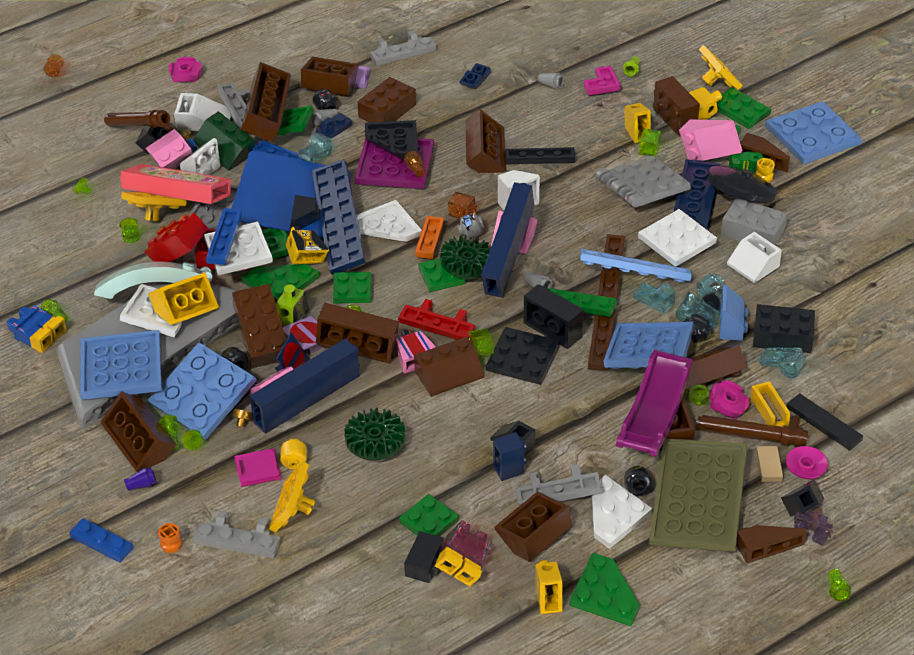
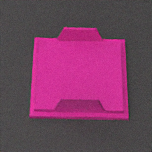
M274 448L234 456L241 487L282 479Z

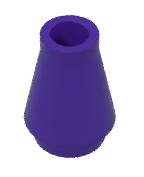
M145 467L124 479L128 491L152 487V484L157 483L151 467L148 469Z

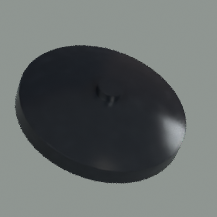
M718 165L710 167L707 174L708 181L714 187L742 200L755 203H771L777 195V189L770 182L747 169Z

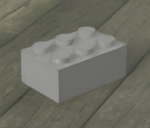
M736 198L723 217L721 235L741 241L751 233L756 232L776 246L785 231L788 213Z

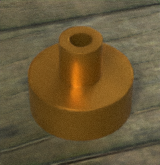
M234 409L232 417L238 418L236 426L244 427L245 420L252 421L253 417L252 412Z

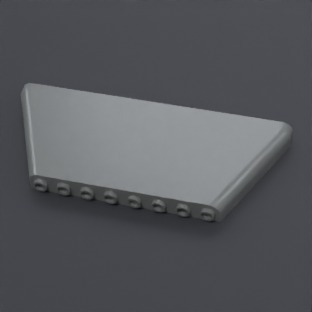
M157 282L151 287L158 289L173 283ZM210 283L219 308L182 321L181 328L175 337L160 333L161 377L175 369L198 342L207 347L239 326L232 302V292L239 290ZM128 302L58 346V361L78 423L83 429L106 415L118 396L81 400V338L152 331L120 321V314Z

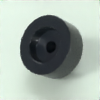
M707 293L701 298L700 305L705 312L713 313L719 309L720 300L715 294Z

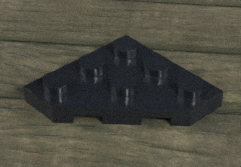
M416 120L365 123V139L400 159L418 158Z

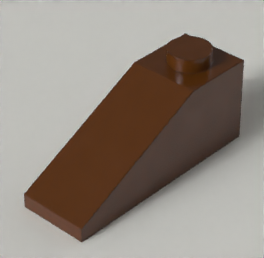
M746 133L740 143L742 152H758L764 158L774 161V169L788 172L790 156L765 138Z
M762 525L746 527L737 531L736 547L748 564L805 545L807 531L805 528Z

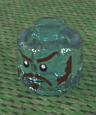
M708 273L697 282L696 293L700 298L707 293L715 294L718 297L722 294L725 283L718 274Z

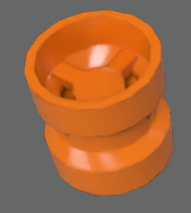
M166 523L159 528L158 536L162 550L167 553L178 551L182 546L179 527L173 523Z

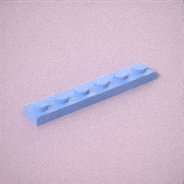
M580 249V260L588 265L597 263L601 264L604 268H612L613 266L618 267L619 270L624 272L633 270L641 275L654 274L661 279H666L667 277L674 278L677 282L691 280L692 273L690 269Z

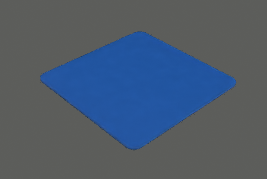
M256 150L250 151L231 209L242 210L240 222L248 224L258 222L263 227L290 232L295 195L316 198L312 170L326 165ZM318 209V216H314L313 223L302 228V230H313L320 239H324Z

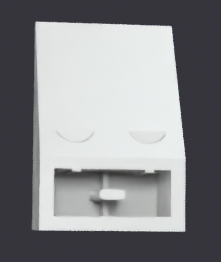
M181 93L174 116L178 130L199 131L205 120L219 111L229 120H231V114L226 106L204 96Z

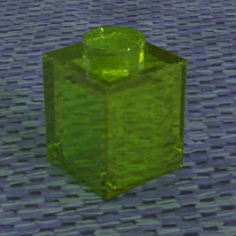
M644 128L639 144V155L656 157L660 146L661 131Z
M487 328L468 331L469 340L475 347L478 356L494 353L492 334Z

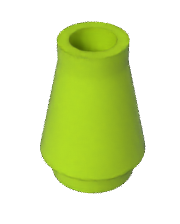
M633 56L623 65L625 75L631 77L638 74L640 59L637 56Z

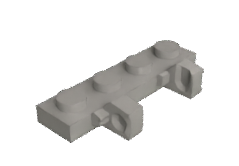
M413 30L408 32V42L392 46L387 45V41H384V38L378 39L379 46L377 50L370 52V57L374 64L378 66L436 51V44L431 37H417V33Z
M233 82L217 85L220 97L235 123L241 129L246 110L245 102L248 101L250 89L237 90Z
M579 464L570 465L573 477L540 483L538 472L530 473L531 484L516 488L519 506L537 491L559 502L602 493L598 472L581 474Z
M221 510L217 515L216 521L212 520L210 524L199 522L192 538L194 544L275 558L281 542L279 536L270 535L268 519L260 518L256 529H251V531L230 528L228 524V512Z

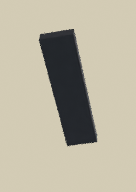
M574 147L505 149L506 165L575 163Z
M800 393L787 403L786 407L788 410L849 451L863 440L862 434Z

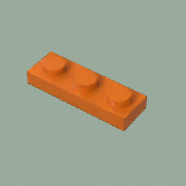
M426 217L415 250V257L434 259L445 223L444 218Z

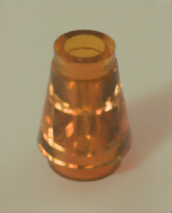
M415 151L407 153L404 157L405 165L417 177L423 176L425 169L420 154Z

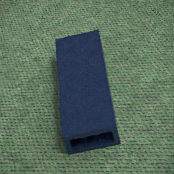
M514 182L481 274L484 292L487 295L503 298L535 206L532 186L526 183Z
M344 339L251 394L250 402L253 423L266 434L360 377L359 351L356 345Z

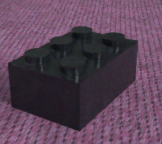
M537 284L524 295L523 323L546 337L560 340V345L569 349L582 338L583 309L550 291L548 288Z
M757 304L753 347L811 353L814 339L815 310Z

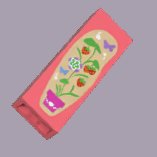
M139 164L121 171L122 189L213 204L231 196L230 178L146 164Z

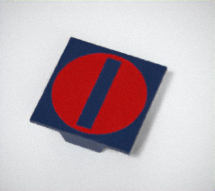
M290 332L276 358L279 364L275 367L277 372L288 367L295 369L310 360L292 332Z

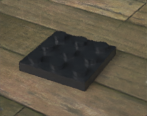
M505 327L486 364V371L541 385L560 346V340Z

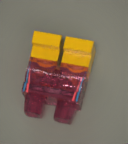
M461 520L447 535L435 567L450 576L455 573L454 578L470 587L481 576L482 571L480 569L490 544L487 543V534L482 531H477L475 534L470 533V524ZM447 561L451 563L452 566L448 567L443 562ZM466 572L470 577H464L462 573Z

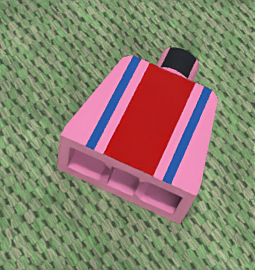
M403 330L399 333V338L396 339V351L404 374L415 370V354L436 347L421 331L411 334L409 330Z

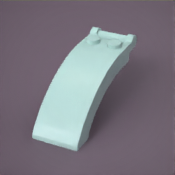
M172 262L142 263L119 270L103 279L96 285L94 295L113 299V296L118 292L137 284L147 282L175 283L204 272L210 282L212 274L209 267L205 266L199 269L195 268L194 264L183 262V264Z

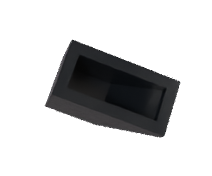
M295 195L290 230L294 226H300L302 229L313 223L314 216H318L319 206L316 205V198Z

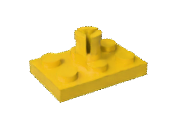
M703 45L699 49L703 54L701 57L710 67L709 71L702 76L710 86L719 78L723 79L730 88L734 86L739 90L743 86L725 64L707 47Z
M122 191L121 199L127 200L128 204L146 207L145 220L159 221V211L163 206L179 209V206H186L185 199L144 192Z
M301 461L284 481L269 530L276 533L281 526L285 527L290 516L294 517L297 510L305 515H309L312 511L310 507L314 506L315 500L304 496V490L302 489V486L309 477L307 473L309 464Z

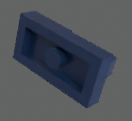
M341 113L332 119L328 117L316 129V134L329 141L353 126L352 120Z

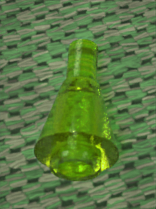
M170 414L165 415L159 422L176 443L173 450H177L180 448L177 438V417Z

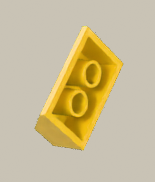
M205 272L148 293L154 311L170 325L219 308Z

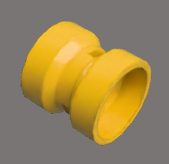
M768 158L758 160L756 174L768 182L772 181L775 167L774 161Z

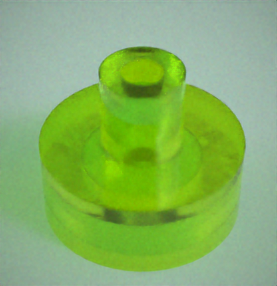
M82 176L72 191L76 194H79L81 191L88 194L91 188L86 186L88 180Z
M704 385L692 386L689 391L690 401L697 406L707 403L709 400V389Z
M197 429L187 430L182 437V444L188 450L198 449L203 441V437Z

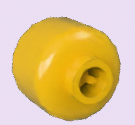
M290 439L282 444L280 453L282 465L294 470L301 461L306 463V444L298 439Z

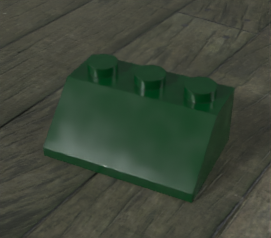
M219 111L205 120L193 138L195 144L199 147L213 138L217 139L220 164L228 171L246 160L255 144V140Z

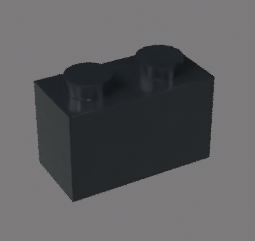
M419 531L404 562L405 577L430 583L432 576H436L439 569L435 567L439 554L446 548L444 547V537Z

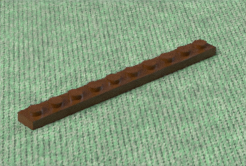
M607 234L604 253L623 256L625 236ZM602 267L598 296L617 299L621 272L618 267ZM615 310L611 317L595 315L588 369L608 370V368L604 367V358L612 339Z

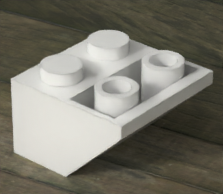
M213 138L182 161L180 169L210 175L220 167L217 139Z
M753 232L741 240L727 261V265L751 282L756 283L780 267L782 250L756 232Z

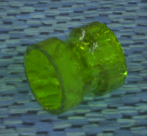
M125 218L120 222L123 241L126 243L138 241L140 232L137 220Z

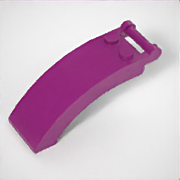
M658 350L653 351L636 399L622 424L621 432L617 437L616 447L623 448L624 446L650 453V456L657 457L659 449L666 439L677 414L693 359Z

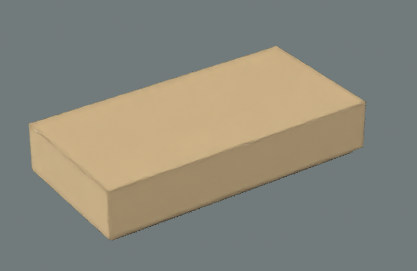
M757 446L756 453L761 482H782L783 474L778 447Z

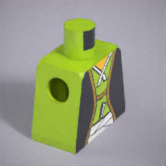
M286 285L283 294L276 303L282 327L302 320L309 311L305 291L295 288L294 285Z

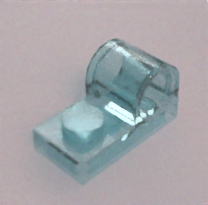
M317 132L313 133L309 140V146L298 150V157L314 162L330 156L333 141L330 137Z
M644 282L633 292V298L664 314L675 304V291L668 283H662L655 288Z
M689 291L682 299L676 311L677 319L684 322L686 316L690 318L692 314L696 313L710 321L709 325L712 327L720 314L718 310Z
M766 348L759 358L761 366H779L782 374L789 378H794L803 367L805 358L801 348Z

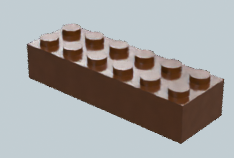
M262 62L259 63L253 77L241 130L247 134L261 137L263 140L274 141L281 125L291 78L290 73Z

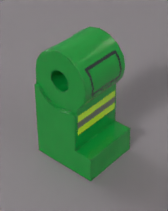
M758 152L730 155L729 166L747 169L752 173H756L757 162L764 157Z

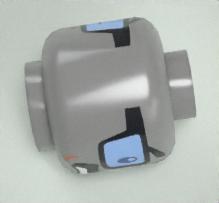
M476 213L461 217L460 224L457 225L460 235H467V239H471L472 236L482 235L483 229H485L481 215L478 216Z

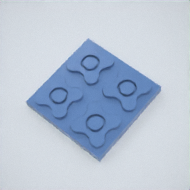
M823 101L766 120L765 124L803 164L862 143V138Z
M694 322L617 323L604 358V367L612 369L647 367L649 358L654 350L686 358L694 331Z
M159 330L81 338V400L119 396L121 391L130 395L162 391Z
M198 342L162 383V391L154 392L147 401L165 415L206 440L257 380L250 373Z

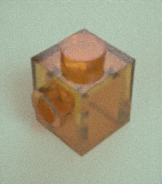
M455 191L448 202L449 216L460 219L463 216L476 213L475 196Z

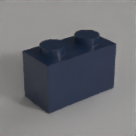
M516 432L493 440V468L501 481L524 474V465L526 464L524 451H526V444L523 439L518 437Z

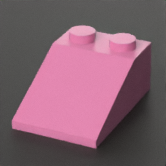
M690 119L679 130L689 160L704 161L743 151L734 120Z

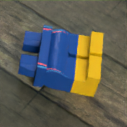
M36 305L32 308L24 306L19 311L20 318L18 320L11 317L7 321V327L13 332L14 339L20 340L42 354L54 344V341L56 342L67 332L63 317L59 315L54 317L45 310L39 309Z

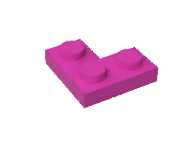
M611 66L595 68L597 78L584 80V88L588 95L619 91L621 86Z

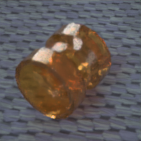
M56 54L50 55L44 66V72L50 77H57L64 65L63 58Z

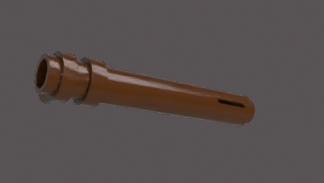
M165 110L108 113L104 117V122L108 126L163 127L168 132L175 129L169 124L171 118Z
M707 415L698 416L696 428H699L700 431L777 442L783 446H788V444L794 445V447L806 446L808 435L807 430L798 427V416H792L790 426L783 425V427Z

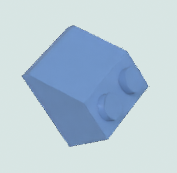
M723 285L719 339L742 341L743 333H747L748 322L744 321L747 320L748 308H744V299L730 287Z

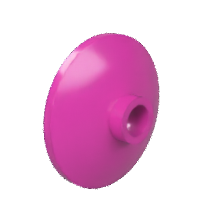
M809 446L796 447L786 457V465L789 471L804 479L818 478L826 472L828 467L826 456L820 450Z

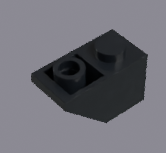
M521 421L502 425L490 437V440L493 441L516 432L518 437L523 439L526 444L524 456L535 447V429Z
M815 479L782 496L781 499L789 515L794 516L819 505L824 497Z

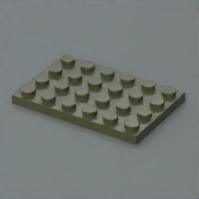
M682 439L664 440L649 538L650 545L736 552L747 455L746 443Z

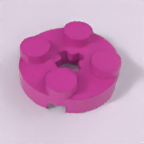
M180 57L174 64L173 61L170 63L169 73L174 82H196L202 74V65L200 61L197 62L193 57Z
M728 380L715 383L709 393L712 410L718 411L732 419L739 418L749 406V398L747 395L744 396L742 393L743 389L738 384Z

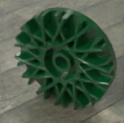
M465 235L464 238L460 236L459 241H457L454 236L453 239H449V243L445 241V244L442 245L440 263L449 274L461 279L482 278L481 274L491 247L488 248L489 242H485V240L479 243V237L474 239V236H472L471 241L467 240V235Z
M376 407L374 411L370 408V413L365 414L363 409V414L358 412L357 418L352 415V419L348 421L349 425H345L344 435L347 448L355 456L365 460L376 461L395 455L405 443L404 422H401L400 416H397L396 413L394 416H391L390 410L386 411L383 409V413H379Z

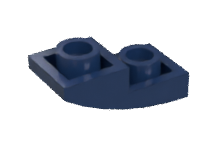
M476 63L471 71H466L460 80V84L473 89L477 88L489 76L491 68Z

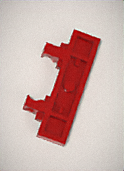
M428 299L424 300L421 307H413L406 304L398 316L399 323L455 340L468 337L470 340L476 330L474 324L466 321V310L460 309L455 318L431 312L433 302Z

